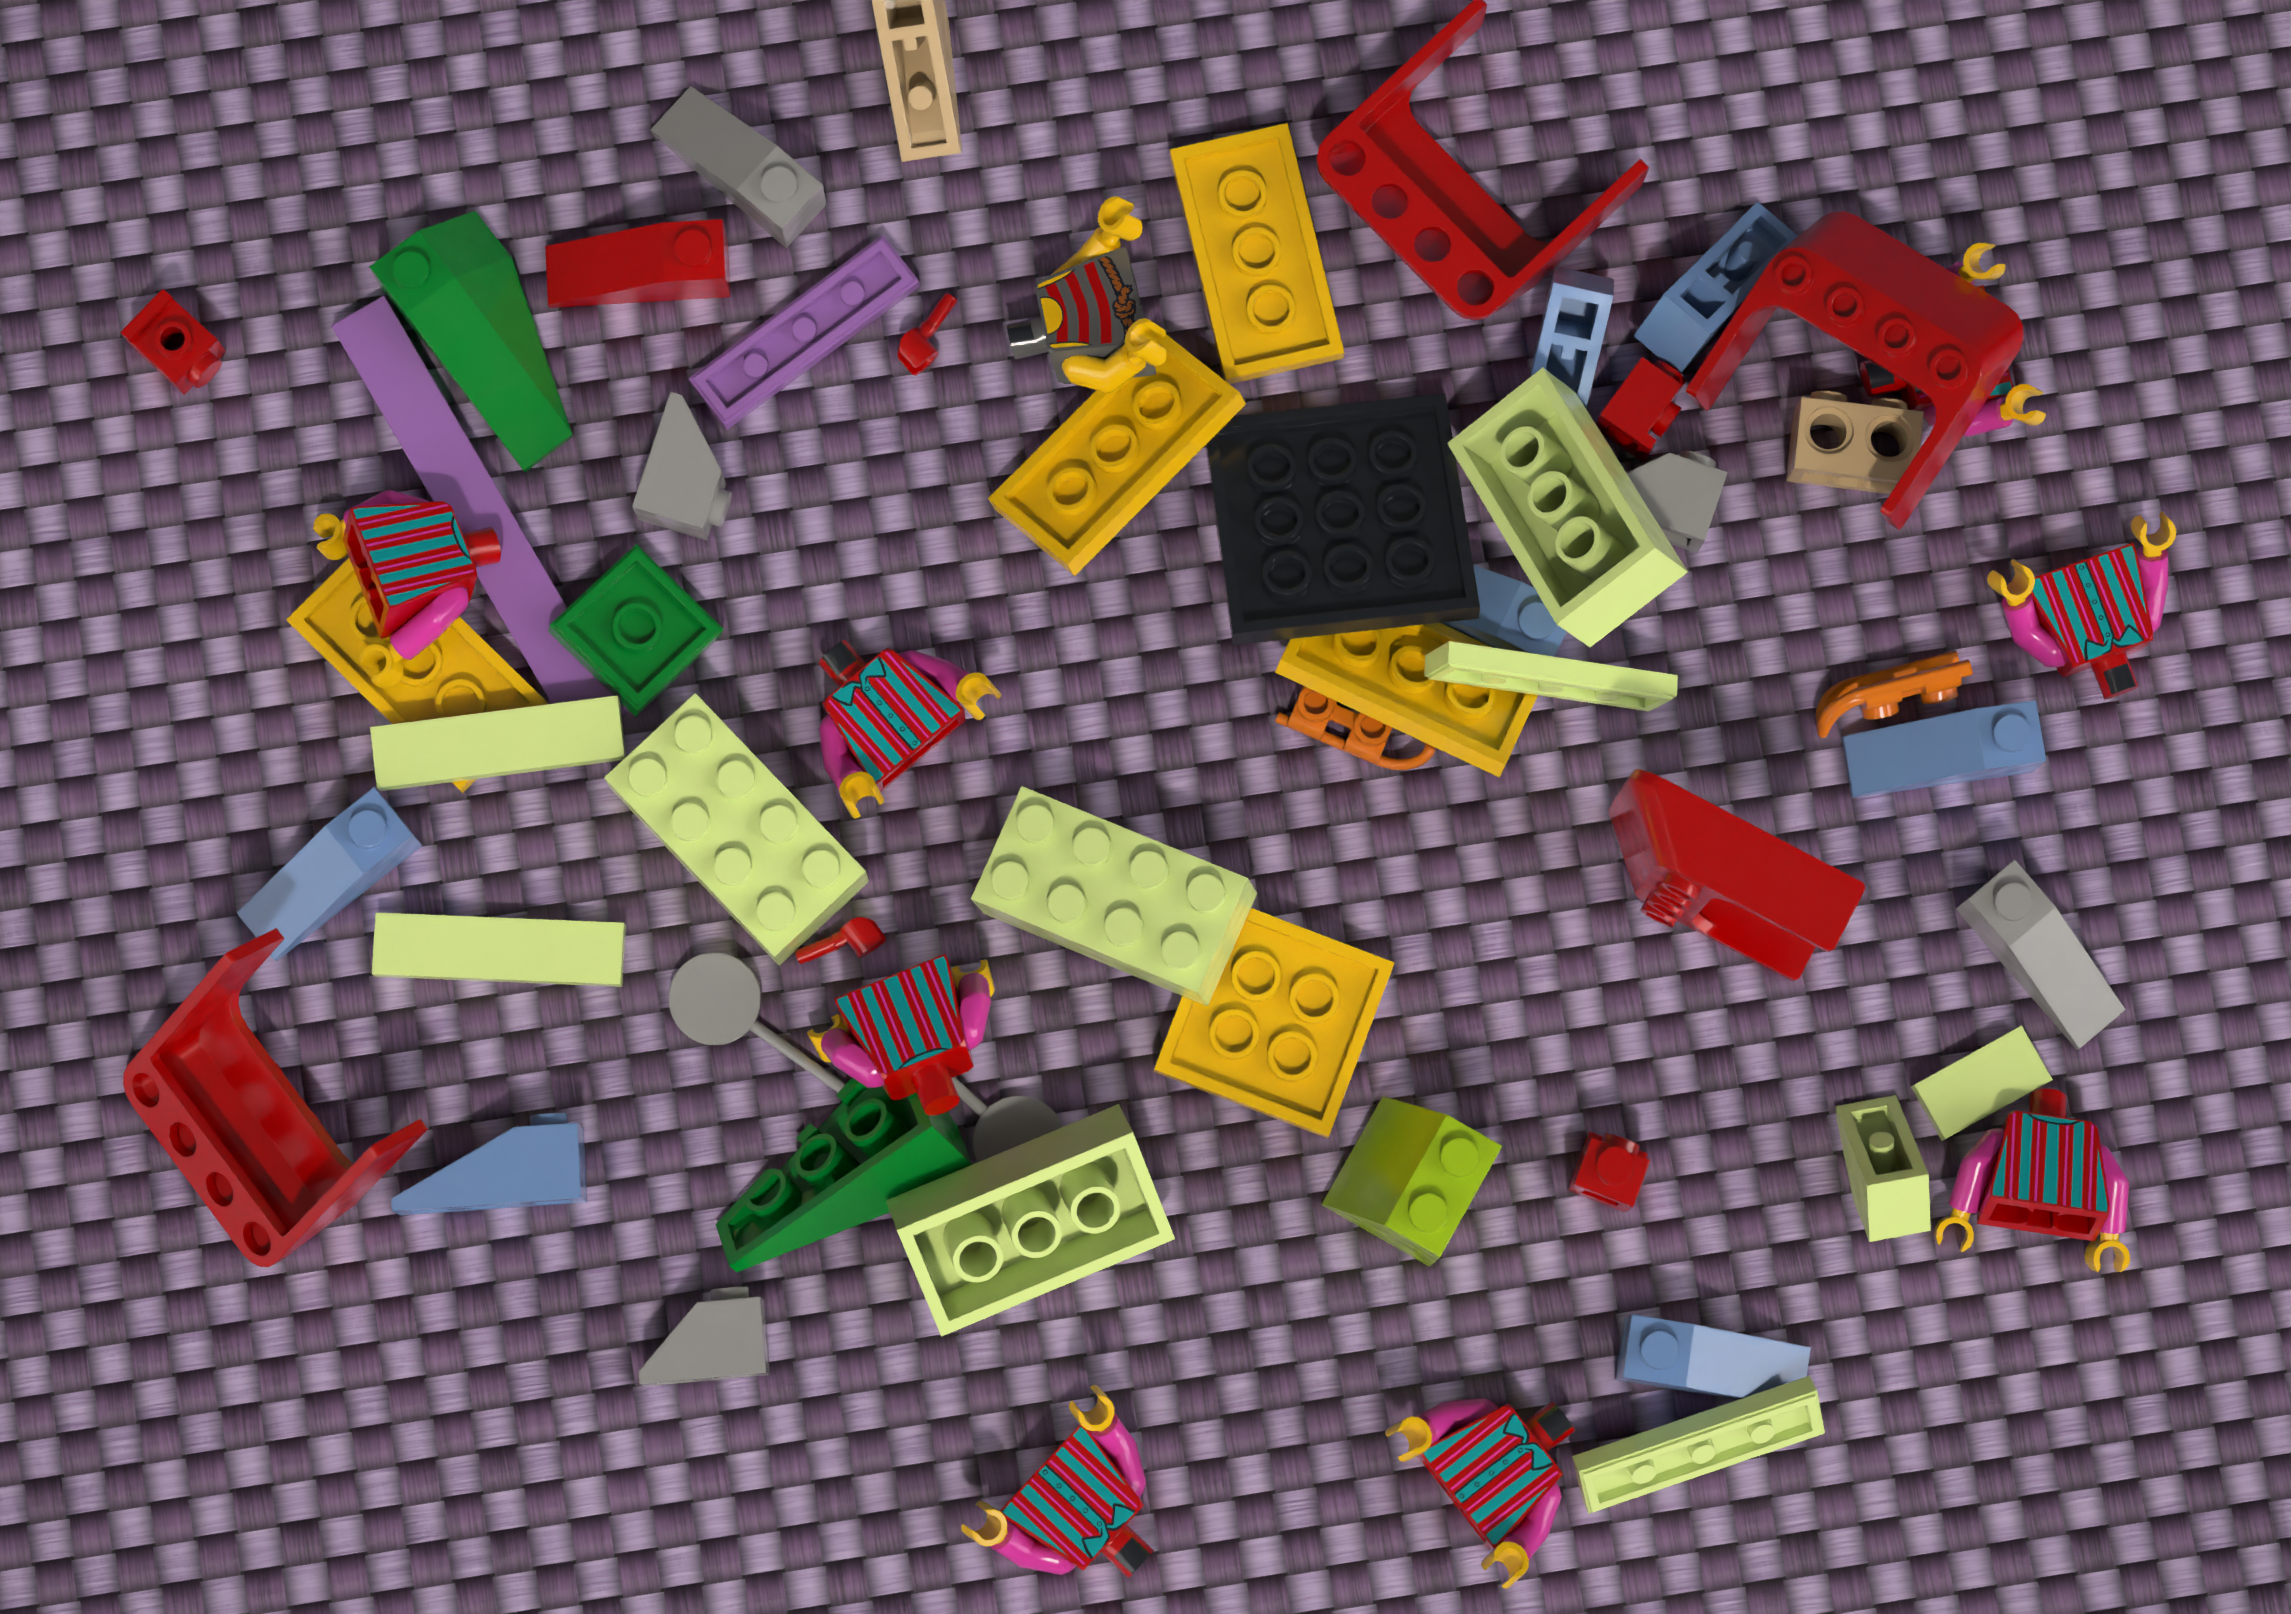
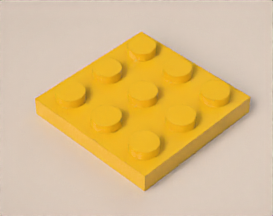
M1251 908L1209 1005L1205 1006L1184 996L1181 997L1156 1062L1154 1072L1328 1139L1393 969L1394 962Z

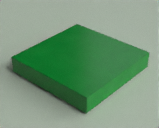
M637 544L557 617L548 628V632L614 696H618L620 702L635 717L722 635L724 630Z

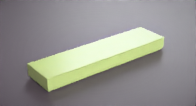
M1448 641L1425 655L1424 676L1431 680L1643 711H1651L1677 696L1678 675L1452 641Z
M618 696L370 727L376 786L379 791L621 761L626 758L620 699Z
M376 913L372 975L375 977L622 987L626 925L620 922Z
M1810 1376L1572 1456L1581 1498L1588 1514L1824 1434L1825 1430L1818 1392Z

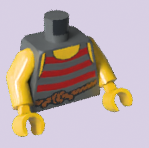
M1118 196L1105 200L1098 212L1100 227L1056 271L1037 282L1035 290L1041 316L1007 325L1009 341L1015 360L1049 352L1058 382L1075 384L1106 393L1114 392L1133 377L1157 374L1155 366L1163 364L1167 354L1166 349L1156 342L1165 337L1166 330L1151 320L1144 318L1127 248H1120V238L1126 241H1134L1142 233L1143 226L1141 220L1129 215L1134 209L1132 203Z

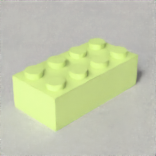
M1542 367L1447 443L1556 625L1587 646H1593L1688 572L1576 392Z
M696 693L604 777L610 789L779 966L869 882L867 873L862 866Z
M1021 786L971 900L984 914L1208 1006L1257 892L1247 877Z
M1119 1104L886 1200L899 1237L941 1337L1175 1239L1134 1133Z

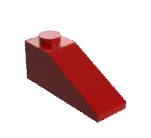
M723 219L663 222L545 246L549 308L731 297L728 238Z

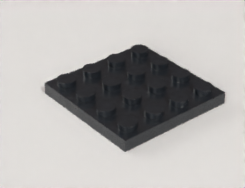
M1446 393L1236 415L1205 445L1233 645L1479 619L1480 603L1457 461L1447 444L1453 439Z

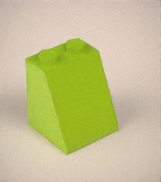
M1383 1096L1321 1205L1430 1267L1441 1257L1499 1154L1502 1145L1447 1114Z

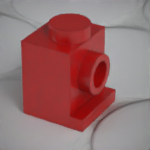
M164 289L120 332L129 345L183 395L193 386L200 388L207 384L219 371L222 365L220 358L226 353L218 339L180 306ZM178 333L185 336L184 343L179 349L173 351L165 349L166 345Z
M1641 357L1601 412L1596 422L1598 429L1602 435L1644 463L1657 442L1649 434L1653 432L1661 438L1682 409L1673 401L1685 384V378L1675 368L1665 362L1657 360L1652 364L1644 357Z
M1589 1131L1567 1190L1622 1212H1627L1634 1207L1651 1160L1647 1159L1648 1153L1640 1151V1146L1628 1139L1610 1133H1604V1136Z

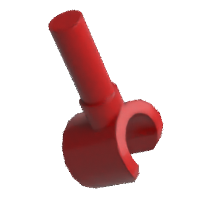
M949 293L943 295L927 319L918 328H912L901 338L897 357L914 376L924 371L939 354L938 350L928 339L935 334L957 303L956 298Z
M856 917L847 922L839 932L797 949L795 954L801 965L840 950L849 944L860 959L885 943L886 937L874 920Z

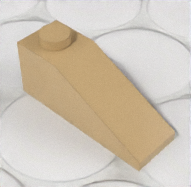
M872 0L902 162L961 153L962 143L951 37L945 0Z

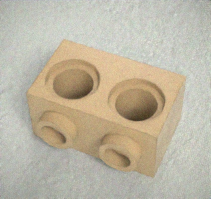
M1815 391L1811 393L1810 398L1801 397L1793 410L1786 481L1890 494L1920 450L1924 412L1908 410L1906 402L1888 398L1874 399L1871 401V405L1847 402L1846 395L1833 391ZM1816 425L1829 426L1838 435L1839 447L1823 449L1817 446L1811 438L1810 428ZM1878 432L1892 435L1899 444V455L1894 457L1880 455L1872 446L1871 435Z

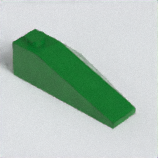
M476 211L418 230L369 266L379 286L524 473L573 437L513 259Z
M854 1078L850 1079L836 1094L842 1103L818 1129L809 1123L796 1137L803 1145L780 1169H767L715 1224L729 1266L737 1273L890 1213L886 1200L972 1165L957 1124L949 1112L933 1116L924 1113L917 1093L900 1100H892L883 1086L868 1088Z

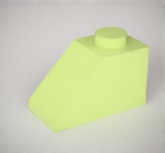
M1893 1095L1835 1106L1853 1201L1869 1242L1931 1231L1929 1174L1897 1096Z

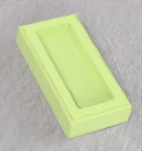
M2021 1025L1916 1083L1911 1088L1941 1141L2053 1079Z

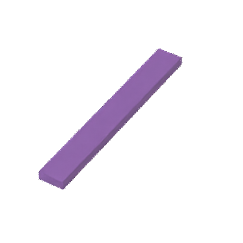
M385 296L331 325L434 502L444 501L452 506L462 533L492 527L495 530L501 549L500 562L477 567V577L550 702L555 704L614 696L548 632L549 625L567 607ZM620 702L622 716L628 713L626 707Z

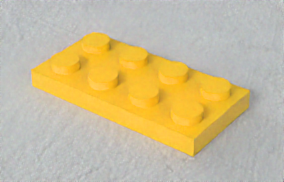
M1288 123L1170 149L1169 157L1224 380L1229 384H1234L1343 359V344Z
M1167 334L1156 342L1166 349L1167 354L1165 362L1155 366L1157 374L1133 377L1114 392L1106 393L1096 390L988 498L999 514L1073 576H1076L1246 405L1238 390Z
M350 558L286 619L391 724L548 704L460 616L439 638L412 660L401 659L403 674L395 685L382 688L371 682L373 676L384 669L386 658L379 660L373 667L366 668L360 663L361 652L369 645L380 644L387 647L391 642L390 637L381 639ZM477 779L451 783L464 793Z
M1442 623L1290 639L1275 671L1279 675L1499 778L1538 695L1431 680L1424 676L1425 655L1448 641L1491 647Z

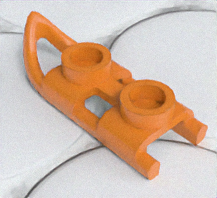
M1952 651L1840 681L1825 692L1817 705L1815 716L1818 736L1826 738L1835 721L1846 711L1857 705L1861 706L1864 719H1880L1899 712L1898 702H1901L1902 698L1920 693L1921 701L1924 704L1950 701L1958 696L1957 687L1962 684L1961 678L1973 674L1970 661L1968 659L1959 661L1957 651Z
M1303 686L1291 716L1279 712L1275 721L1280 725L1390 770H1409L1422 766L1430 760L1436 751L1435 747L1422 742L1424 749L1416 756L1404 759L1383 756L1381 754L1392 731V727L1363 713H1355L1338 706L1337 701ZM1333 721L1349 728L1351 732L1348 739L1345 740L1325 731L1328 722Z

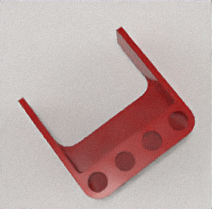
M1473 0L1333 129L1319 145L1316 159L1319 174L1332 190L1454 313L1470 320L1486 319L1535 287L1555 266L1563 261L1643 185L1649 170V166L1642 159H1639L1550 243L1542 242L1528 235L1417 123L1411 114L1409 104L1411 94L1429 74L1482 26L1487 9V4L1483 0Z
M1846 211L1831 212L1819 218L1768 263L1687 386L1686 393L1697 406L1705 411H1709L1776 308H1781L1795 314L1922 391L1932 400L1935 406L1936 422L1930 435L1880 509L1886 521L1896 529L1901 530L2020 351L2024 341V327L2019 315L2012 308L1857 215Z
M1633 770L1608 809L1635 895L1644 902L1640 909L1643 914L1668 927H1674L1676 921L1791 981H1796L1801 977L1816 947L1826 952H1831L1835 949L1865 891V884L1862 881L1684 788L1645 770Z
M277 928L228 951L127 1065L123 1075L125 1093L133 1108L241 1253L251 1263L259 1267H270L283 1260L356 1205L428 1130L423 1121L418 1119L373 1144L355 1163H352L343 1154L322 1126L318 1117L310 1110L286 1078L280 1066L274 1062L247 1026L239 1007V993L248 979L284 940V937Z

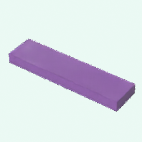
M882 235L688 378L689 382L727 431L920 287V282Z

